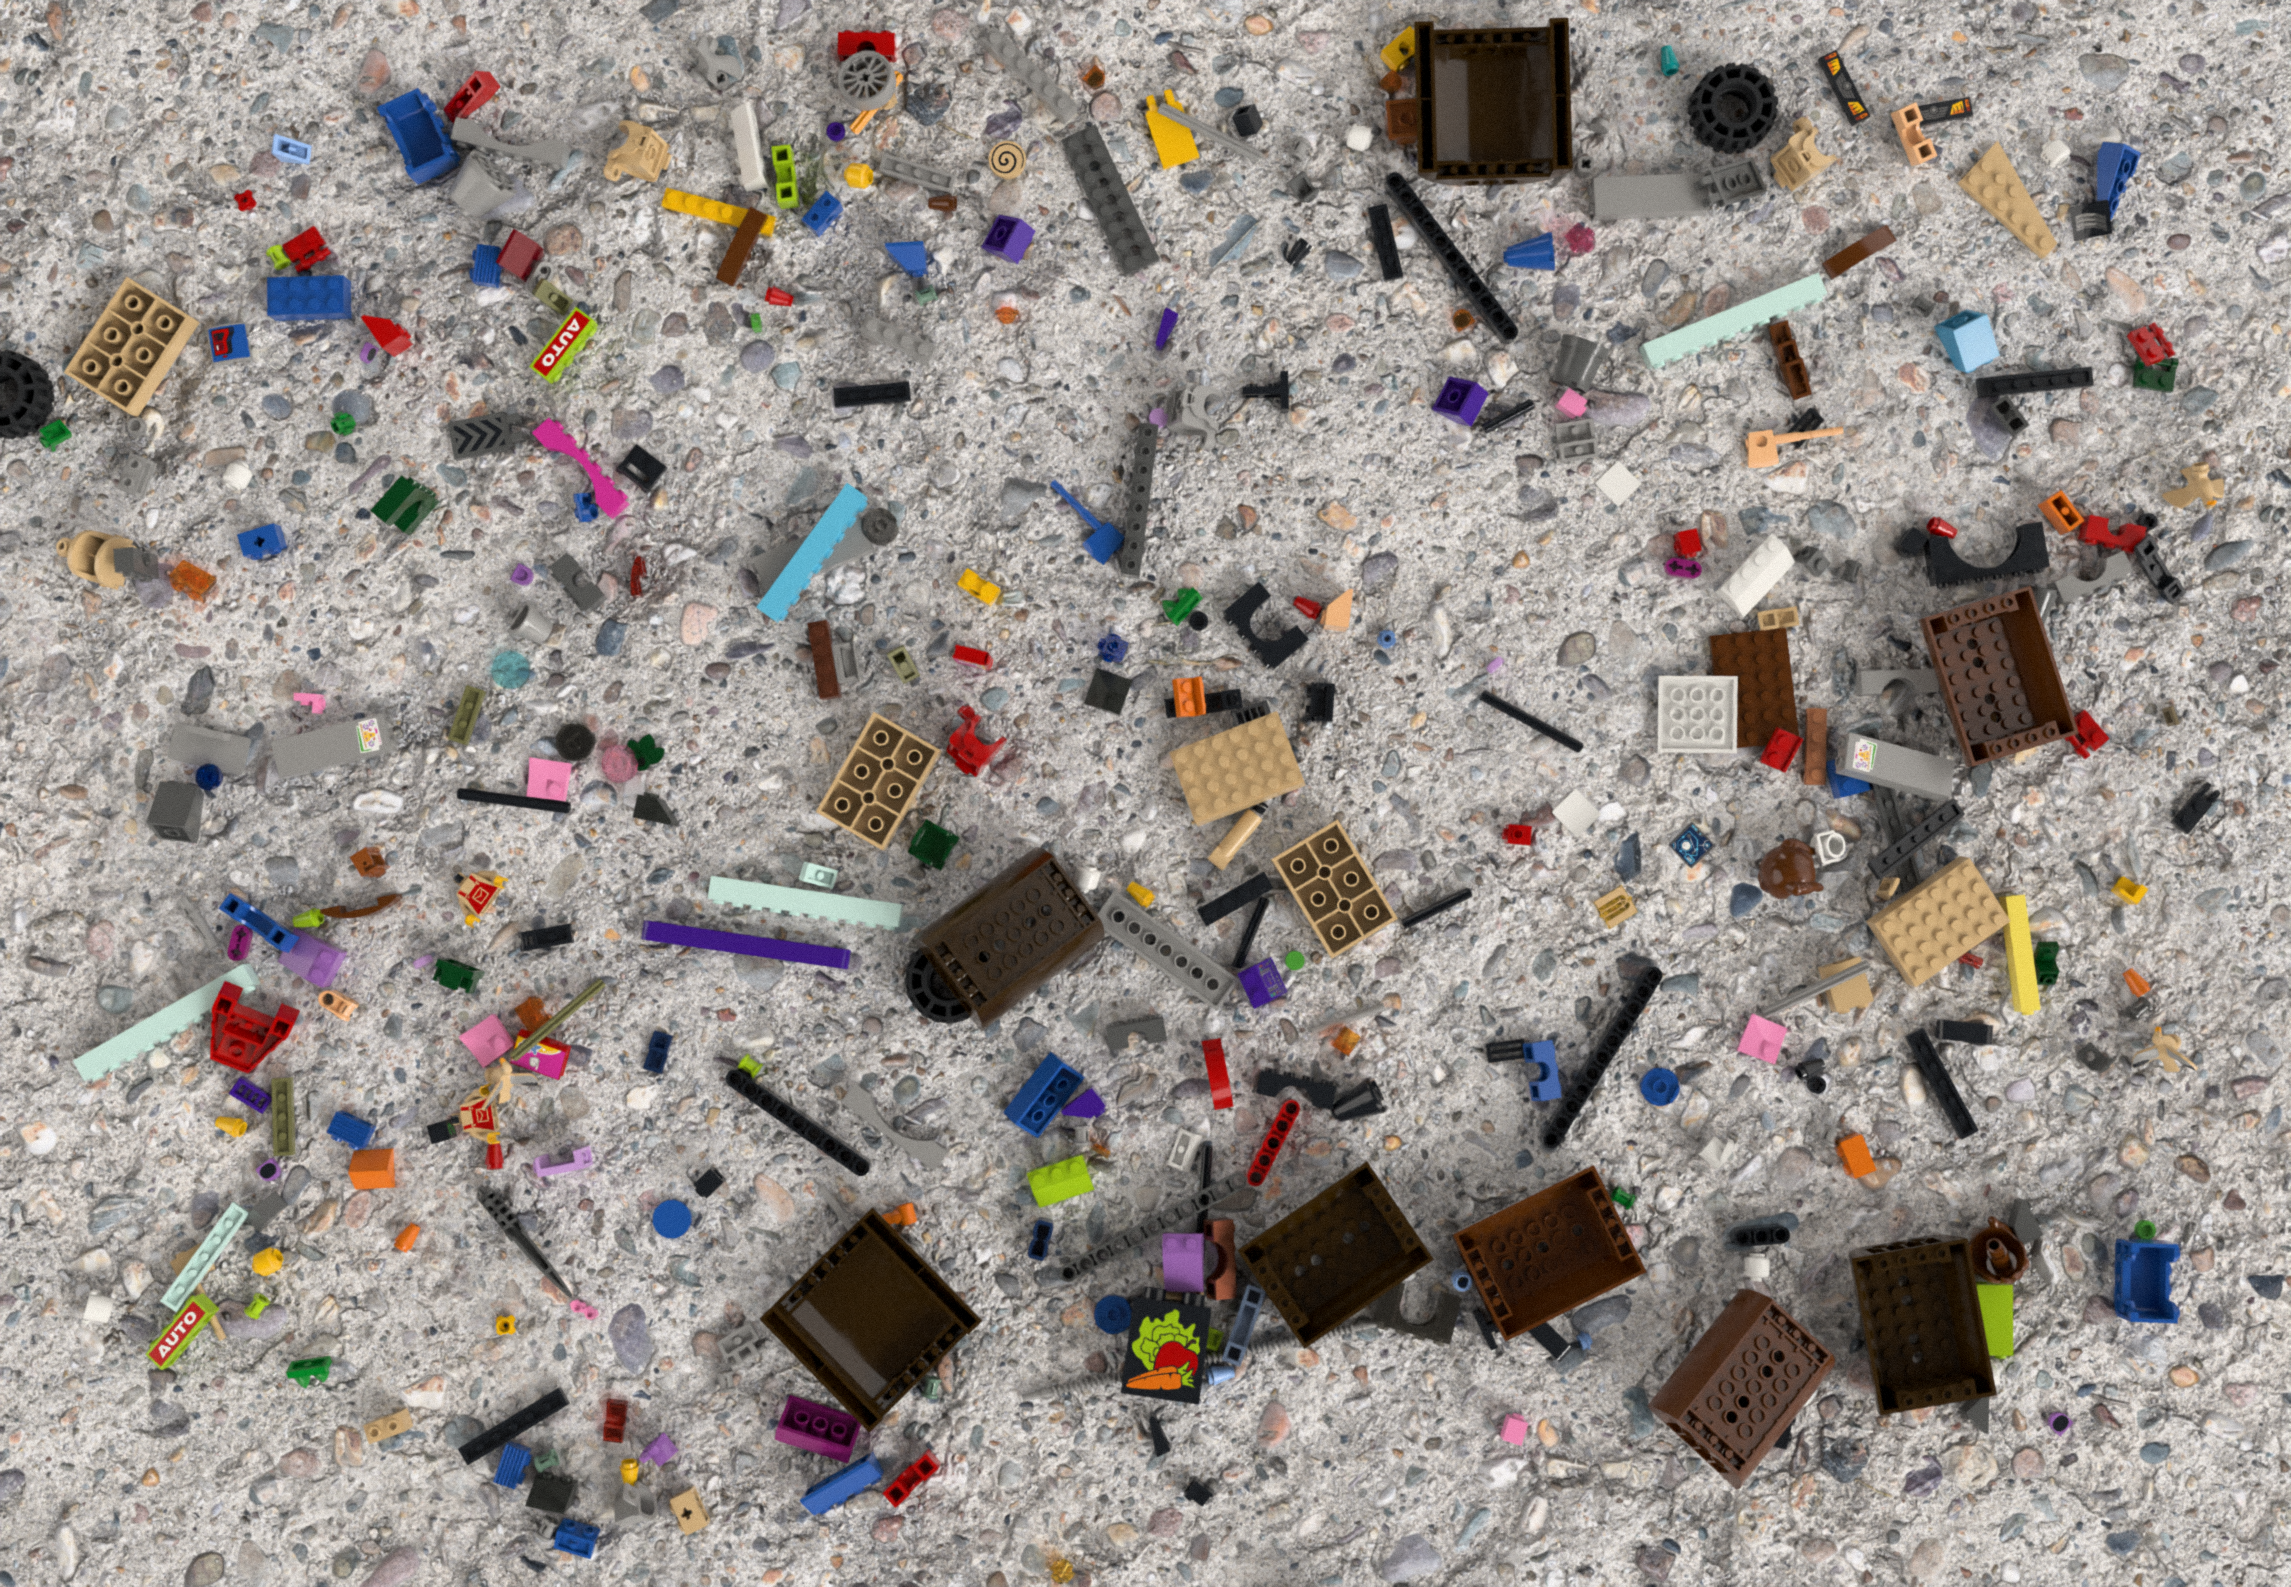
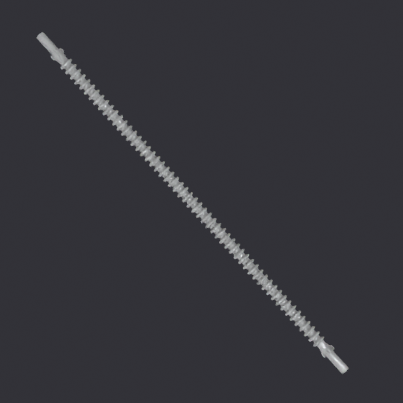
M1379 1318L1365 1322L1360 1320L1358 1323L1352 1324L1350 1322L1349 1325L1344 1324L1342 1327L1339 1325L1318 1339V1341L1320 1342L1322 1338L1324 1340L1327 1337L1332 1339V1336L1337 1338V1335L1342 1337L1343 1334L1348 1336V1333L1353 1335L1356 1331L1365 1332L1366 1329L1384 1326L1383 1319ZM1294 1334V1337L1289 1335V1338H1286L1284 1336L1283 1339L1278 1338L1276 1341L1275 1339H1272L1271 1342L1267 1340L1266 1343L1261 1341V1344L1256 1342V1345L1251 1343L1250 1346H1247L1245 1355L1249 1357V1354L1255 1355L1256 1352L1260 1354L1261 1351L1266 1353V1350L1271 1352V1349L1276 1351L1277 1348L1282 1350V1347L1287 1349L1289 1345L1291 1347L1294 1344L1299 1346L1300 1342ZM1223 1349V1352L1218 1350L1217 1353H1206L1205 1363L1210 1365L1211 1362H1214V1364H1216V1361L1222 1362L1225 1349ZM1119 1371L1118 1374L1114 1372L1113 1375L1107 1374L1106 1377L1102 1375L1101 1378L1096 1376V1379L1091 1377V1380L1086 1378L1085 1381H1082L1080 1379V1382L1074 1381L1073 1384L1069 1382L1068 1385L1063 1383V1386L1058 1384V1387L1054 1385L1052 1388L1044 1387L1039 1391L1022 1394L1023 1402L1040 1398L1044 1400L1050 1396L1057 1397L1058 1394L1062 1396L1063 1393L1067 1395L1068 1392L1073 1394V1391L1078 1393L1079 1390H1082L1083 1392L1084 1389L1090 1390L1091 1387L1095 1389L1096 1386L1100 1388L1101 1385L1106 1387V1384L1111 1386L1112 1383H1115L1116 1385L1117 1382L1122 1383L1123 1373Z

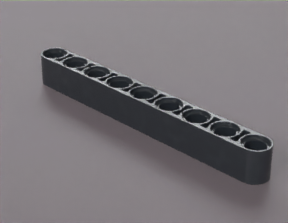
M734 1069L727 1073L725 1080L731 1088L858 1176H864L871 1170L872 1163L869 1158L755 1078H752L745 1071ZM733 1073L739 1074L740 1081L738 1083L732 1081ZM749 1084H753L756 1087L754 1094L748 1092L747 1086ZM764 1095L771 1097L772 1102L770 1105H766L763 1102ZM780 1106L787 1108L788 1113L786 1116L779 1114ZM796 1117L802 1118V1127L795 1125L794 1120ZM812 1128H816L819 1131L818 1138L811 1136L810 1130ZM828 1139L835 1142L834 1149H829L826 1146ZM847 1150L850 1152V1160L842 1158V1151ZM862 1161L866 1163V1171H860L858 1169V1162Z

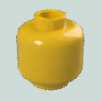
M853 162L844 171V179L849 187L865 189L873 182V171L865 163Z
M268 1247L254 1255L252 1269L261 1276H268L281 1269L282 1262L284 1261L283 1255L278 1249Z

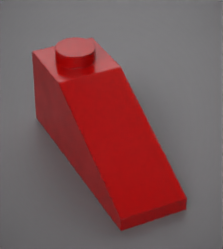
M475 71L445 106L443 111L454 124L456 117L466 118L489 101L501 86L490 72Z

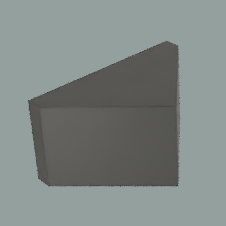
M274 1191L254 1206L246 1219L260 1233L288 1204Z
M1989 1397L1965 1402L1959 1410L1978 1430L1989 1434Z

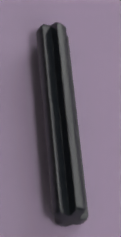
M1465 888L1402 919L1401 923L1405 929L1412 927L1471 898L1472 893L1469 888Z
M1265 897L1259 898L1233 960L1232 966L1235 968H1242L1270 902Z

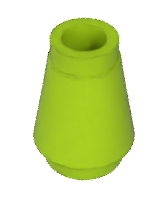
M312 908L293 917V925L296 928L319 927L324 922V914L320 913V909Z

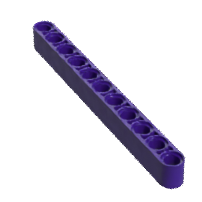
M644 920L641 936L642 940L841 969L849 968L851 950L649 920Z

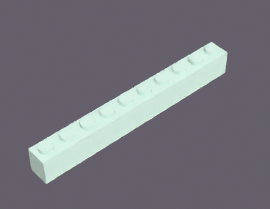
M1816 273L1644 343L1639 350L1647 369L1654 367L1656 370L1665 366L1667 361L1671 360L1673 363L1682 359L1684 354L1689 353V355H1693L1704 346L1707 348L1718 344L1717 341L1724 339V341L1730 340L1738 332L1742 334L1747 333L1755 325L1759 324V327L1770 323L1772 318L1776 317L1778 320L1787 316V312L1794 310L1795 313L1803 310L1805 305L1809 303L1812 305L1818 304L1823 301L1822 298L1827 294V291L1819 273Z
M711 876L707 898L713 899L712 903L724 905V901L732 902L731 906L743 908V904L751 905L750 909L762 910V907L770 908L769 912L781 913V910L789 911L788 915L794 916L806 913L808 918L819 919V916H826V920L838 922V918L846 919L845 923L857 925V921L865 922L864 926L876 928V924L884 925L883 929L895 930V927H900L904 904L718 876Z
M250 963L241 964L73 1060L83 1080H92L94 1082L103 1078V1073L108 1070L110 1072L117 1070L121 1067L120 1064L122 1062H130L136 1059L138 1053L152 1050L157 1042L163 1043L171 1039L173 1033H181L189 1028V1024L203 1021L205 1015L210 1012L213 1014L212 1006L224 981L244 988L241 995L243 993L247 995L255 991V987L261 983Z

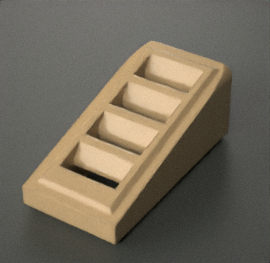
M1883 878L1876 891V895L1889 901L1900 883V878Z

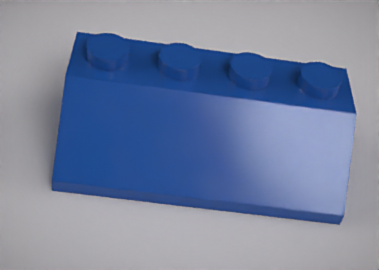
M1050 1051L1003 1113L1015 1125L1039 1138L1085 1077Z
M872 1451L805 1490L800 1502L814 1516L818 1513L823 1515L831 1509L830 1506L837 1503V1505H840L852 1493L854 1495L861 1493L865 1489L864 1486L878 1483L884 1470Z

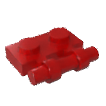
M315 226L282 245L293 263L300 260V263L294 266L298 273L303 270H309L312 268L311 265L318 261H324L326 256L331 254L328 247L321 250L320 247L324 246L326 242ZM312 252L315 253L314 255H312V256L309 257V258H306V257H305V256L309 255V254L312 253Z
M2155 322L2148 326L2151 332L2146 327L2131 331L2127 335L2146 366L2161 362L2165 358L2163 353H2166L2168 358L2176 354L2172 343L2167 341L2163 335L2164 331Z
M2084 709L2074 716L2079 732L2078 735L2083 742L2080 743L2075 735L2064 739L2071 743L2077 755L2080 754L2083 759H2087L2090 756V753L2086 750L2087 747L2092 751H2096L2110 738Z

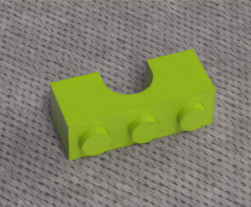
M790 144L771 146L773 165L777 177V202L781 209L800 207L794 151Z

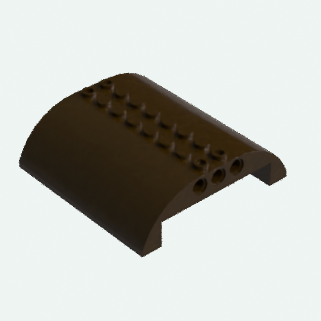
M1549 18L1546 27L1434 30V21L1414 22L1418 175L1434 183L1455 186L1517 185L1553 179L1573 170L1569 18Z
M873 1207L760 1318V1321L869 1433L884 1419L886 1413L966 1334L969 1335L983 1321Z

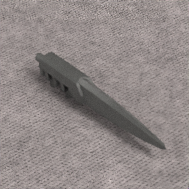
M483 1185L479 1186L476 1189L482 1196L478 1199L479 1202L496 1220L497 1224L501 1226L510 1241H514L555 1286L569 1298H572V1293L557 1271L524 1231L526 1230L524 1225L493 1189L487 1191Z

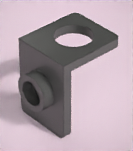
M2088 1043L2077 1054V1057L2092 1072L2103 1073L2115 1061L2113 1057L2104 1056L2092 1043ZM2088 1050H2092L2095 1053L2093 1061H2088L2085 1058V1053Z

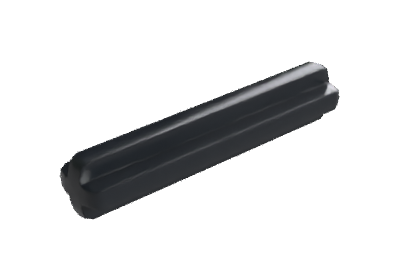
M1528 399L1485 422L1482 428L1488 434L1533 410L1535 405L1531 399Z

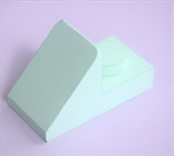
M804 861L799 880L833 889L838 870Z

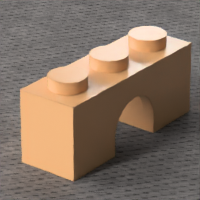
M1916 102L1890 113L1911 166L1919 165L1937 156L1931 138H1925L1920 130L1919 124L1923 118Z

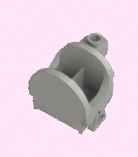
M1190 382L1179 388L1172 389V395L1166 398L1164 414H1168V430L1188 435H1201L1200 448L1206 450L1213 448L1216 443V437L1214 436L1218 430V425L1207 416L1204 404L1205 402L1221 401L1223 393L1213 387Z

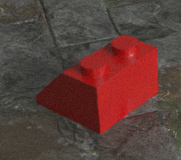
M361 316V319L380 346L392 356L396 357L413 345L410 340L411 334L400 323L396 324L392 320L385 318Z

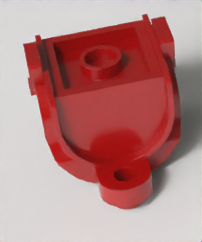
M962 705L957 713L965 722L950 736V744L947 746L946 751L956 760L955 766L965 775H968L970 772L974 777H977L1002 749L1007 739L1002 736L994 744L984 745L974 735V731L981 722L982 717L979 714L975 715L974 709L969 705Z

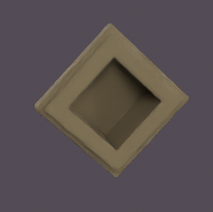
M2176 705L2162 708L2168 727L2181 723Z

